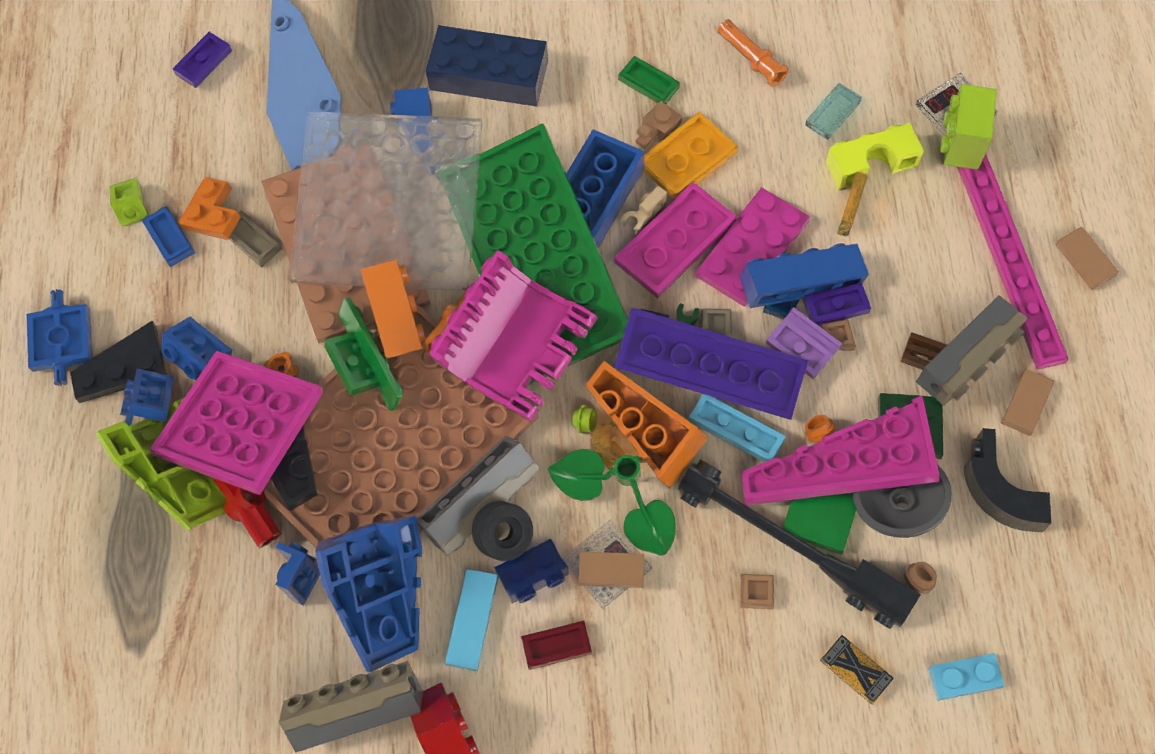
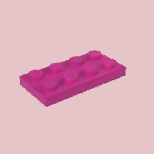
M692 182L614 257V263L658 299L732 226L737 216Z
M761 187L698 268L696 277L745 307L748 301L739 278L745 265L756 258L767 260L786 253L808 224L810 216Z

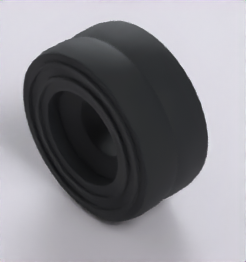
M496 501L485 505L477 513L472 524V537L476 547L484 555L499 561H509L520 557L530 546L533 538V524L528 513L520 506L505 501ZM506 522L510 528L509 534L505 539L499 540L495 533L496 528L500 523Z

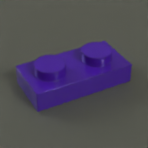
M209 31L175 65L173 71L176 76L197 88L232 52V49L227 42Z
M862 282L808 295L803 300L809 319L818 326L819 324L869 314L872 309Z

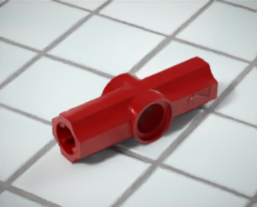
M213 478L227 499L224 503L226 514L234 521L242 522L259 549L267 546L282 534L263 506L265 501L263 491L258 495Z

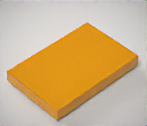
M699 111L644 155L643 172L675 200L692 182L698 185L738 152L739 147Z

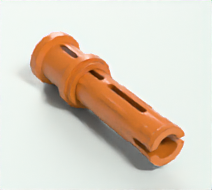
M726 19L725 23L722 22L719 25L718 34L751 62L752 70L760 72L767 79V83L771 87L777 86L784 80L789 68L785 64L778 63L773 58L771 51L761 49L730 19Z

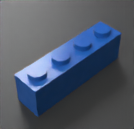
M839 243L828 249L818 250V248H811L800 254L791 255V253H784L776 258L767 260L763 258L753 259L745 265L739 278L751 309L804 299L808 295L861 282L863 284L869 273L858 244L845 245L844 243Z

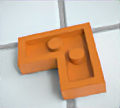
M204 177L178 224L183 230L228 240L241 218L236 210L222 207L232 187L227 181Z

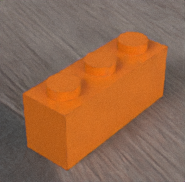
M397 259L361 269L386 359L423 349L421 342H425L426 336L422 323L416 325L413 313L418 312L414 295H407L404 284L410 282L405 264L399 266Z

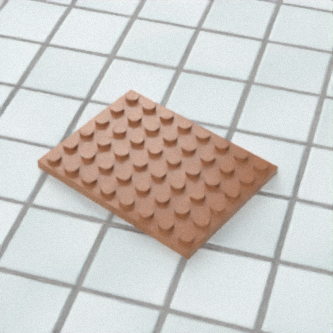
M416 303L418 312L413 313L416 325L422 323L427 339L439 323ZM377 329L373 333L376 339V346L379 349L381 355L385 356L379 331ZM421 342L423 349L387 358L389 370L394 379L400 383L403 391V397L395 411H389L377 388L349 396L336 369H333L317 385L321 387L323 394L304 423L318 495L290 511L271 479H269L264 487L263 492L265 498L317 548L320 541L367 524L416 515L417 518L505 436L514 440L521 436L539 418L538 413L533 421L530 422L467 385L436 363L429 355L427 349L424 348L425 342Z

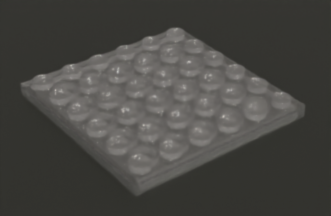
M307 112L288 278L290 282L365 286L361 269L397 259L399 266L405 264L410 282L404 284L405 288L467 291L470 280L483 126L482 119Z

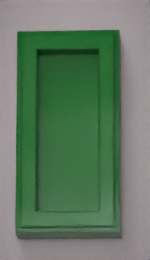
M633 56L618 74L619 81L656 103L662 101L667 104L680 87L679 81L636 56Z

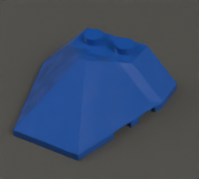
M416 515L367 524L318 542L315 552L322 585L366 671L373 672L417 651L420 608H415L416 588H421V577H416L417 557H422V544Z

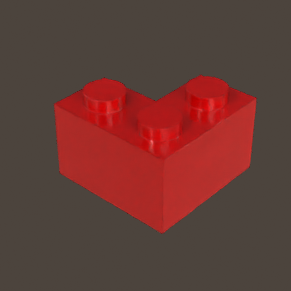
M442 682L423 691L421 713L410 716L416 736L425 754H480L473 736L471 735L466 738L463 731L468 729V726L460 711L461 708L454 692L447 694Z

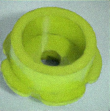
M583 404L580 409L574 411L573 426L582 434L594 432L597 424V411L595 408H590L587 404Z

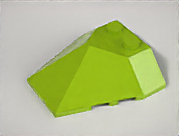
M184 398L175 401L169 407L166 422L146 419L128 426L125 421L97 431L96 435L111 460L187 531L226 513L224 503L227 499L212 477L156 457L150 451V448Z

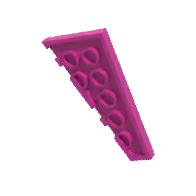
M923 396L912 399L911 404L898 409L896 406L886 410L885 415L876 419H865L827 435L817 444L809 447L807 445L801 446L791 455L781 459L775 457L742 471L746 505L939 482V471Z

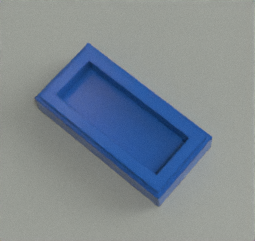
M167 206L141 220L169 267L195 254L194 249Z

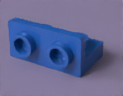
M191 316L163 332L162 354L169 362H173L182 369L187 377L195 381L216 351L232 356V349Z
M142 369L136 370L134 380H127L120 415L126 416L125 422L128 426L132 424L133 416L166 422L174 376Z
M278 542L276 549L288 562H285L280 567L275 585L293 602L304 606L320 576L319 568L314 564L316 559L307 554V549L294 542H290L289 546Z

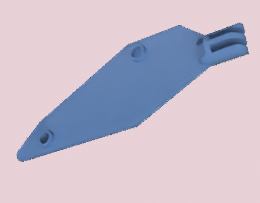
M272 0L267 115L292 171L331 158L340 146L341 94L303 14L289 0Z

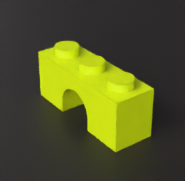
M910 123L900 126L892 125L878 133H866L852 141L837 142L829 148L826 164L838 190H842L866 182L870 169L867 162L869 159L884 161L893 174L918 166L924 150Z

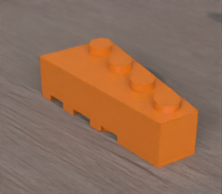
M605 361L602 362L585 385L606 413L613 419L624 436L635 447L643 460L650 466L658 479L669 488L673 486L708 439L699 428Z

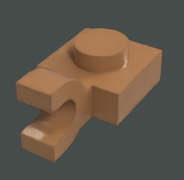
M660 101L643 117L642 126L637 129V134L640 136L636 139V144L645 149L656 136L664 140L681 124L682 116Z

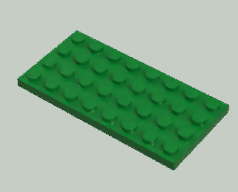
M543 123L439 174L479 276L482 274L481 270L485 261L489 257H493L498 250L507 255L513 266L532 281L565 300L577 303L598 317L591 329L583 327L588 331L585 338L576 336L566 328L559 336L573 343L578 349L575 355L564 351L572 357L567 367L621 342L628 317L549 132ZM537 371L538 373H540V374H542L543 376L547 377L545 374L541 373L540 371Z

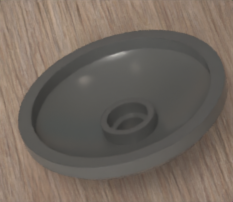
M937 464L939 482L853 492V501L861 519L875 531L891 537H916L933 530L944 520L951 505V485L947 475ZM905 503L907 504V506L899 507L897 506V504Z

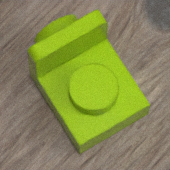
M137 178L109 186L110 204L121 226L136 223L148 217V212L142 200L141 185Z

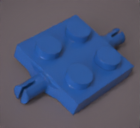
M56 289V292L54 290L50 292L51 307L40 312L26 314L28 368L32 372L53 369L54 384L62 386V384L66 385L68 383L67 367L82 364L92 359L90 308L86 304L64 305V292Z

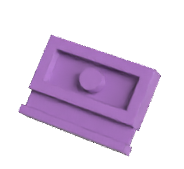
M794 307L766 340V344L775 351L808 360L805 374L813 380L842 346L841 342Z

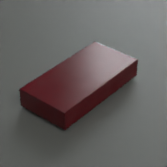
M584 620L521 636L529 670L592 654Z

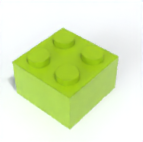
M961 84L958 94L952 95L949 111L945 112L943 128L947 129L946 135L942 137L940 153H945L943 165L979 169L992 141L997 89Z

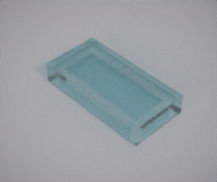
M838 83L808 117L805 126L829 140L861 103L862 97L841 83Z

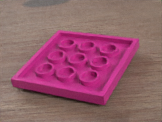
M216 351L150 448V451L156 457L260 495L322 396L323 391L319 385Z

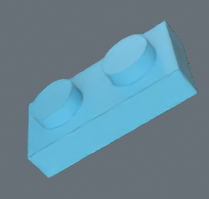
M995 653L932 665L928 668L937 701L1000 689L1005 686Z

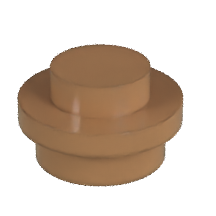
M917 562L910 564L905 569L904 578L910 588L918 593L926 594L935 587L937 574L928 563Z

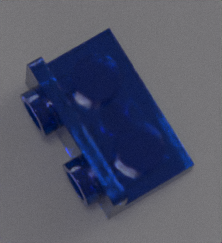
M552 539L525 551L516 559L506 561L494 567L512 604L517 601L524 603L531 600L537 595L536 591L546 586L554 588L566 580L565 576L569 575L568 566L565 561L563 562Z

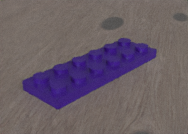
M632 307L613 368L791 420L808 360Z

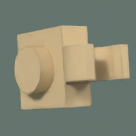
M659 186L651 193L647 192L639 201L638 211H629L622 216L621 226L625 227L627 223L635 222L633 235H638L643 230L644 225L650 224L666 207L667 192Z

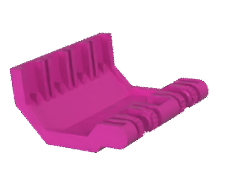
M497 250L494 256L489 257L483 264L482 274L477 282L472 283L465 293V300L460 308H456L449 316L448 326L443 334H439L432 342L429 355L436 363L467 385L532 422L539 410L520 397L522 396L539 407L543 405L545 401L542 397L527 390V386L531 380H534L545 389L552 390L555 383L537 371L558 381L572 359L564 351L575 355L578 350L573 343L559 336L566 328L576 336L585 338L588 331L583 327L591 329L598 317L577 303L565 300L532 281L513 266L507 255Z

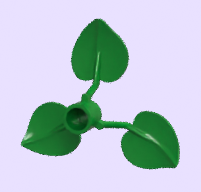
M579 449L568 453L548 468V472L555 485L564 494L579 501H589L599 497L603 489L601 480H608L612 476H616L620 484L631 486L640 509L630 511L625 517L623 528L627 540L634 547L659 556L667 554L670 550L676 532L675 517L671 508L661 500H653L645 506L637 484L641 477L640 463L646 462L642 457L623 455L616 460L614 468H610L609 472L603 474L605 465L601 456L590 449Z

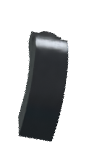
M983 428L976 439L973 438L971 443L972 457L964 466L966 484L972 497L985 513L1005 526L1021 531L1043 532L1051 524L1050 493L1025 491L1010 484L1002 476L997 465L996 429Z

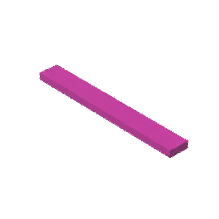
M985 154L978 170L957 167L1010 303L1018 312H1021L1028 318L1021 329L1025 331L1023 336L1036 369L1066 363L1069 358L987 155Z

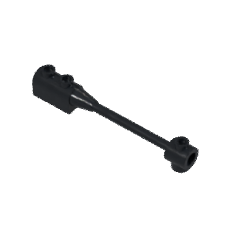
M700 459L697 464L693 463L687 470L678 486V490L683 492L680 499L697 508L699 503L706 506L710 499L819 565V568L848 595L845 600L848 604L860 611H863L865 606L877 613L874 620L891 629L894 624L901 627L921 596L920 593L864 559L856 568L832 555H825L718 489L721 482L719 476L722 472Z

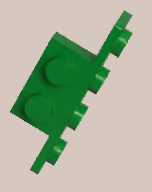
M350 297L345 298L339 311V317L348 334L326 339L324 347L349 396L377 388L389 411H395L403 397L402 387L392 376L386 357L381 355L377 348L375 336L371 331H368L360 308L354 305Z

